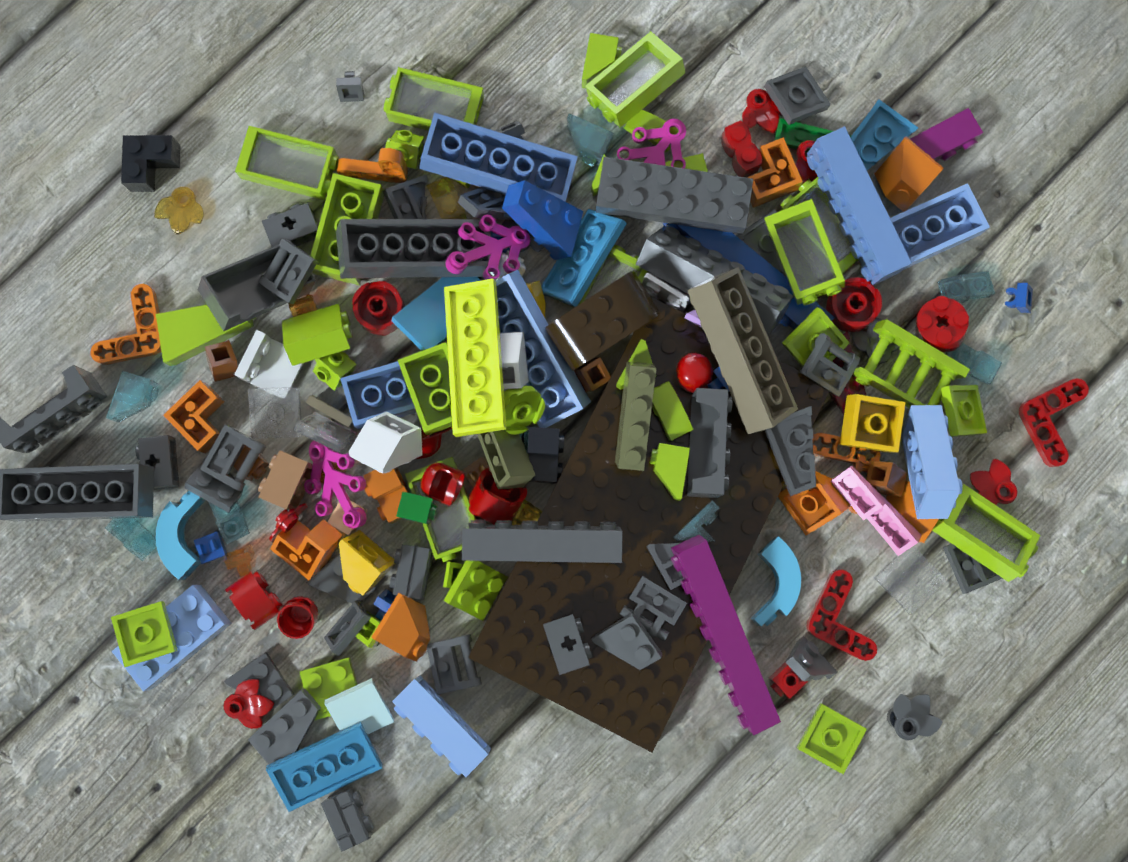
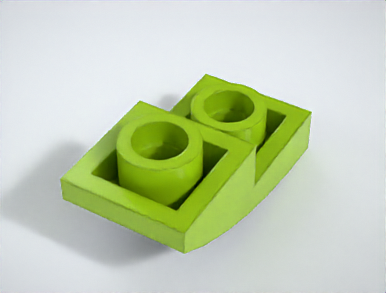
M641 110L623 128L632 134L633 130L637 127H642L645 130L662 128L666 121L645 110ZM676 127L669 129V132L673 135L679 132ZM636 132L635 137L642 139L644 134ZM662 138L647 140L656 146ZM671 145L668 146V148L665 150V153L670 150Z
M667 381L655 387L652 409L655 415L659 417L667 438L672 441L692 431L693 427L670 382Z

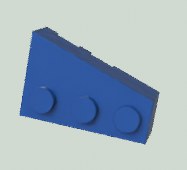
M526 180L508 185L502 209L522 229H527L535 237L534 241L538 245L542 244L550 252L549 256L553 260L571 257L584 211Z

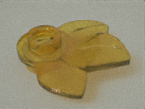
M178 187L172 192L171 196L162 198L158 202L154 217L157 219H169L172 231L179 235L188 229L191 222L201 224L204 212L202 206L196 202L195 193L190 188ZM183 196L188 197L185 203L180 202Z

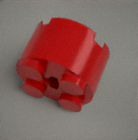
M859 277L849 278L845 280V287L841 288V292L828 297L826 310L835 317L832 322L838 329L845 332H857L866 328L876 319L882 308V297L879 290L870 281L867 282L866 279ZM851 301H853V305L858 306L857 309H854L853 306L850 305Z
M385 281L363 284L356 291L352 300L353 313L356 320L369 333L386 336L398 329L391 320L395 314L405 307V304L397 289ZM376 306H379V307L383 306V310H382V311H379V310H378V311L376 312V310H375L374 308H375Z
M938 296L925 303L920 309L915 327L916 337L941 352H952L965 339L969 325V315L965 308L956 300L945 296Z
M489 468L484 469L469 496V511L471 514L479 516L495 525L497 520L513 521L527 496L526 487L525 489L498 490L492 472L488 471Z
M250 571L225 589L227 593L232 594L229 598L245 620L250 619L251 622H254L250 625L254 630H257L278 615L280 608L284 606L276 594L267 591L266 587L269 584L258 571L255 573Z

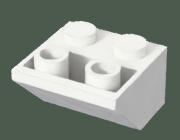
M524 332L500 333L504 389L522 388L529 382Z
M389 412L382 413L366 421L349 450V456L378 472L388 473L392 469L422 456L421 428Z

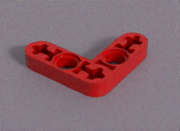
M1082 379L1069 380L1024 402L1019 408V416L1043 462L1049 467L1062 466L1069 457L1068 451L1049 416L1084 399L1088 395V384ZM1073 386L1080 388V391L1067 397L1064 394L1073 389ZM1050 394H1054L1059 398L1058 407H1051L1048 404ZM1035 407L1037 412L1034 413V416L1028 415L1027 411ZM1036 420H1043L1042 423L1036 424L1035 426L1032 425V423L1036 422ZM1040 427H1045L1049 431V438L1046 441L1038 437L1037 432ZM1053 441L1055 443V445H1051L1050 447H1044V445L1052 443ZM1053 452L1060 453L1057 460L1051 459L1050 456L1053 455Z
M835 570L829 575L806 625L807 630L813 637L857 659L869 661L877 654L875 642L836 622L838 614L852 587L853 578L846 570ZM843 574V580L846 581V585H840L837 592L842 593L841 597L836 593L828 592L829 588L835 589L837 586V581L834 580L835 577H840ZM828 596L836 600V607L832 611L826 610L823 606V600ZM820 610L823 614L831 615L830 620L824 618L822 625L825 627L824 631L819 630L816 633V627L813 626V623L819 622L822 618V615L817 614ZM840 630L848 634V641L844 645H839L835 640V635ZM856 642L865 645L867 642V648L870 649V653H864L862 656V651L852 646V644Z

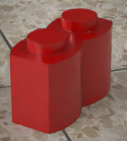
M740 120L725 127L721 143L725 153L732 158V167L737 176L747 178L758 173L762 164V156L757 146L751 142V134L746 124Z

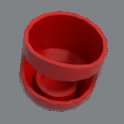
M690 353L681 358L676 368L677 381L681 388L691 393H694L696 388H708V384L713 379V368L707 357L699 353Z
M443 463L431 464L425 470L421 479L422 492L429 498L452 506L462 489L465 473Z
M293 597L286 602L278 613V628L289 638L299 639L307 636L317 623L318 607L308 597Z

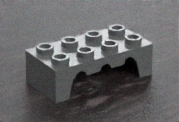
M279 244L201 277L197 290L223 332L288 303L258 282L261 275H265L280 248ZM288 253L286 259L284 260L282 266L280 267L278 273L276 274L273 280L274 282L277 279L279 273L281 272L283 266L285 265L291 253ZM312 273L297 299L310 293L316 281Z
M72 365L62 372L68 387L67 389L12 426L0 417V443L5 449L30 453L40 446L39 443L44 439H50L58 435L60 429L66 424L77 422L81 418L82 413L88 409L93 410L102 404L101 400L106 398L107 395L91 372Z
M696 388L691 396L690 423L693 430L690 431L687 496L719 498L729 488V475H725V467L730 462V449H726V441L731 436V423H727L728 412L731 413L732 397H728V390Z

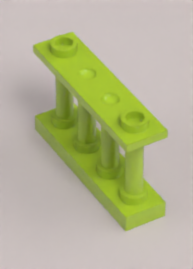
M888 319L878 321L873 328V331L879 334L880 340L865 368H856L852 375L857 377L856 381L868 387L872 386L896 401L906 402L905 406L910 409L911 405H924L916 400L915 397L931 368L941 371L942 377L927 405H939L942 398L941 388L949 386L951 380L966 378L970 369ZM893 342L900 347L899 350L901 352L884 381L873 373L887 346ZM914 355L921 359L920 362L922 364L909 389L904 393L894 387L907 360L910 356Z

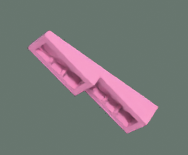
M852 465L831 480L863 520L867 518L898 556L919 542L922 535Z

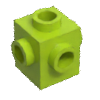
M396 130L393 136L387 139L385 148L401 151L407 167L416 169L423 153L424 136L412 134L408 130Z
M341 351L315 359L316 364L312 372L316 374L319 380L325 382L335 391L342 385L340 378L352 375L357 364L345 352Z

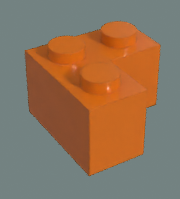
M784 137L762 145L759 149L762 156L761 167L763 171L747 177L753 179L750 198L753 208L798 191L803 182Z
M199 380L163 416L197 451L206 454L213 447L220 434L207 418L225 401L208 384Z
M398 467L384 474L373 470L363 475L366 481L364 490L368 497L371 496L372 499L378 500L380 506L377 507V511L383 521L387 520L390 524L403 519L396 516L403 491L410 492Z
M324 519L312 530L298 521L288 532L281 531L277 535L270 550L306 579L311 580L328 563L343 534Z

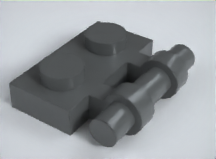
M642 576L629 599L637 603L635 609L632 610L624 605L620 615L625 617L634 612L651 637L654 638L656 636L665 641L669 632L661 627L664 621L675 625L687 603ZM644 608L657 615L654 622L641 615Z

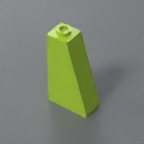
M207 305L156 314L163 362L169 366H176L204 352L205 346L224 342L254 327L253 319L223 332Z

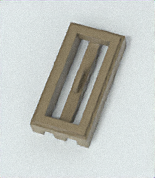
M313 395L308 397L305 403L351 430L354 429L352 417Z

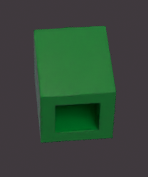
M403 491L396 516L429 525L430 520L434 521L438 506L434 505L435 500L432 498Z

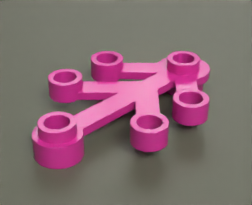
M678 119L666 121L662 128L645 130L642 127H637L632 132V139L635 143L641 144L646 139H662L656 146L636 149H629L625 146L621 147L617 151V159H623L619 154L622 151H627L629 156L623 160L630 161L646 158L643 163L666 166L664 152L671 145L673 157L671 167H674V162L681 161L683 163L682 168L685 169L686 162L682 158L680 142L686 135V127ZM676 127L679 132L673 135L669 132V129ZM642 132L644 137L637 139L635 133Z
M484 215L479 221V228L484 232L491 231L504 238L499 240L476 231L473 224L465 222L458 230L459 236L462 239H470L484 246L466 253L452 252L445 262L449 272L460 274L465 270L468 263L490 255L488 266L483 272V278L496 281L500 276L498 266L502 250L510 247L508 259L503 264L504 271L507 274L520 268L518 261L520 250L525 249L529 245L530 236L520 226H513L509 229L497 224L491 215ZM484 221H487L490 226L486 225ZM464 228L468 229L470 231V234L466 233L464 231ZM508 263H511L514 268H511ZM488 271H491L494 274V277L491 276L488 273Z
M323 439L312 441L309 446V456L313 461L311 478L305 481L304 489L308 494H316L321 491L320 477L323 469L325 480L322 500L317 502L315 506L317 515L322 517L332 513L333 507L331 503L334 491L344 511V524L352 529L364 526L367 519L365 511L360 507H353L342 484L348 485L352 492L363 491L366 487L365 479L362 476H352L335 470L330 462H336L340 469L345 470L351 469L354 466V458L350 457L349 454L333 451L331 444Z

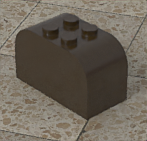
M633 270L546 326L545 330L573 371L657 317L661 312Z

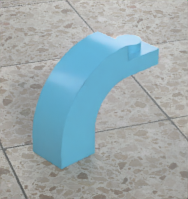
M190 491L182 496L180 505L176 502H168L161 512L156 527V547L160 559L178 580H186L201 564L200 558L188 547L184 532L189 518L206 500Z
M779 536L774 537L757 554L771 568L775 577L773 595L751 617L757 626H762L763 624L768 626L777 617L775 614L777 610L782 615L787 616L795 606L800 593L801 572L798 561L791 548Z

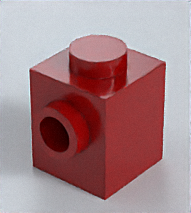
M785 662L769 677L773 682L770 687L780 697L785 695L789 699L808 682L802 681Z

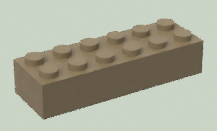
M739 267L716 275L687 290L747 433L751 434L773 428L798 410Z

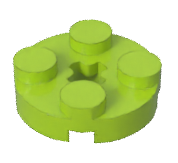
M523 386L522 388L507 389L504 392L507 427L505 431L515 435L524 433L529 430L527 428L528 425L532 422L536 424L542 417L545 401L534 387Z

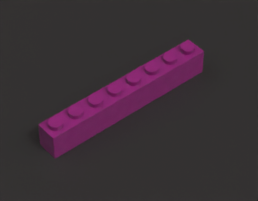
M697 535L671 547L674 554L671 557L672 563L677 572L681 571L684 578L681 580L682 587L687 595L690 594L693 602L690 603V606L697 618L700 617L703 625L700 626V630L704 638L709 640L712 648L709 649L715 663L719 662L722 669L718 673L724 685L728 684L731 692L728 693V697L732 705L739 710L740 714L737 715V719L743 729L747 728L753 735H756L780 723V718L707 540Z

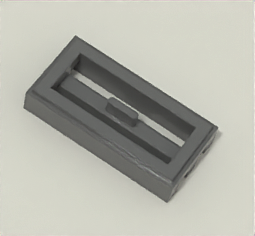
M358 600L352 603L324 637L332 653L340 655L371 618L366 608L363 607V603Z

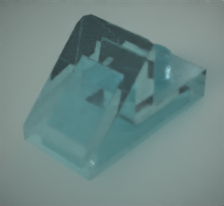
M713 500L710 501L673 538L676 541H686L700 535L707 542H715L701 525H710L718 517L715 512L719 507Z

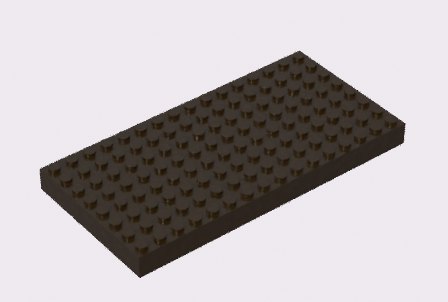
M653 297L652 300L661 313L634 331L538 519V525L548 526V521H564V526H574L576 521L590 522V526H600V522H616L617 527L622 529V563L517 561L468 656L471 660L653 753L707 640L700 630V626L703 625L700 617L697 618L690 606V603L693 602L691 595L685 593L682 584L672 590L669 589L646 546L649 544L682 543L694 536H702L708 542L730 595L785 483L765 430L748 434L733 400L731 413L728 412L727 423H731V436L726 441V449H730V462L725 467V475H729V488L719 498L687 496L688 457L682 499L680 501L673 499L653 471L654 464H650L652 448L657 449L659 443L689 448L690 432L670 441L666 436L659 417L655 415L653 409H651L644 471L619 469L617 467L615 456L623 389L620 390L616 385L626 367V362L630 360L641 339L646 341L652 363L656 367L654 388L669 381L689 420L691 419V396L693 393L687 392L679 385L676 376L677 364L685 355L699 353L709 359L713 371L719 367L716 357L711 351L705 331L684 318L685 313ZM778 360L798 407V410L795 412L812 406L811 422L813 426L829 390L801 374L799 370ZM714 373L712 381H714L717 378ZM643 576L687 604L675 625L664 621L661 627L669 632L665 641L656 636L652 637L663 653L662 658L639 670L596 645L591 639L593 635L624 618V616L620 615L624 605L632 610L635 609L637 603L629 599ZM645 608L641 614L652 622L657 618V615ZM573 614L574 619L580 618L584 630L580 637L583 644L588 642L592 658L588 659L590 665L559 675L543 624ZM569 635L565 636V642L561 643L562 647H567L569 651L573 650V644L576 643V640H571Z

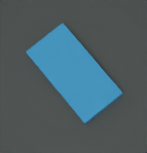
M588 209L581 220L572 256L556 261L541 286L543 295L574 307L578 306L627 223L623 219L596 213V211Z
M442 277L395 314L391 321L421 351L439 345L447 339L444 287L481 280L478 277Z
M359 722L267 765L266 771L288 812L382 769L383 764L362 723Z

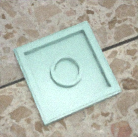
M372 678L325 700V706L340 731L361 722L368 735L394 722L393 716Z

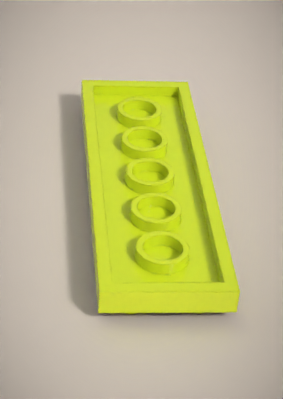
M487 279L444 287L453 435L460 437L506 430L496 281L494 279Z

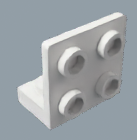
M646 273L642 284L651 298H659L666 302L665 304L684 312L690 302L688 293L652 273Z
M256 330L234 375L241 380L286 399L304 363L292 366L283 344Z

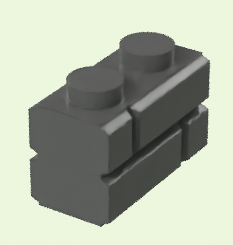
M402 544L401 549L396 550L394 563L398 564L397 573L392 574L389 586L390 589H393V595L401 593L409 598L425 600L433 557L432 549Z
M350 787L321 802L341 852L371 838L374 825L370 816H365L361 806L364 805L359 791L354 792L353 787Z

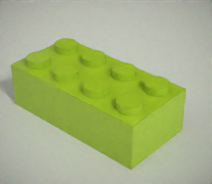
M333 173L311 252V257L318 261L312 274L361 285L362 278H340L336 230L340 219L379 218L384 199L381 184Z

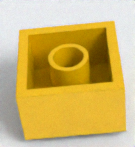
M859 394L847 395L840 445L887 453H898L906 402Z

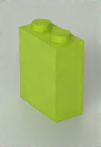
M339 303L282 320L283 346L292 366L350 349L349 339L353 338L350 329L351 323L347 311L342 312Z

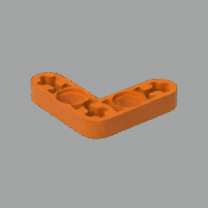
M382 148L379 152L378 162L347 158L338 159L337 173L353 178L403 183L407 181L408 167L401 151L392 148Z
M138 284L131 291L137 334L95 343L90 351V355L95 362L109 365L157 355L162 352L156 314L160 312L156 293L150 286ZM143 290L149 294L145 297V302L148 306H152L151 308L145 307L144 301L138 298V296L142 295ZM147 313H152L154 316L153 323L148 326L143 325L142 317ZM150 338L157 341L153 349L148 345L140 346L139 342L142 344L151 342ZM132 342L134 345L133 352L128 355L123 354V344ZM102 348L108 351L115 350L118 356L116 357V354L111 352L105 354V358L98 356V353H101Z
M816 433L813 435V442L821 438V443L829 445L831 440H834L831 447L832 454L828 453L830 448L823 447L818 451L817 446L813 445V455L853 463V467L859 473L866 472L867 474L870 462L880 461V451L870 450L874 457L869 458L868 461H866V456L857 454L856 459H853L856 451L863 452L867 449L857 448L856 450V447L850 446L849 454L841 456L837 452V446L841 439L840 436L826 433ZM852 506L848 508L851 513L858 514Z

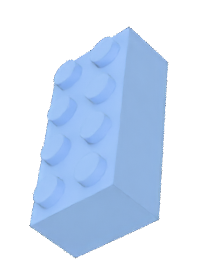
M968 183L890 218L912 262L907 268L980 236L990 228Z
M911 405L901 433L917 519H948L952 509L956 507L958 495L962 493V481L958 479L956 473L958 467L957 458L952 455L953 440L951 436H948L947 432L948 417L943 414L942 405Z
M192 585L166 606L178 651L129 667H124L119 646L112 651L142 691L154 689L232 624L202 585Z
M421 676L415 678L392 701L396 705L394 710L403 719L408 717L413 722V730L420 737L426 736L432 742L430 747L437 755L441 757L444 754L450 761L449 767L457 775L462 773L467 777L489 754L491 747L440 695H437V692Z

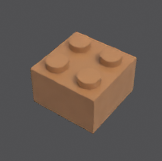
M280 450L278 455L275 454L270 461L269 468L271 470L268 477L263 478L259 485V498L286 510L295 509L301 504L306 493L304 483L311 478L313 464Z

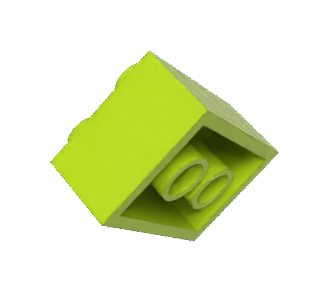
M444 342L399 359L400 369L424 433L428 436L452 427L447 343Z

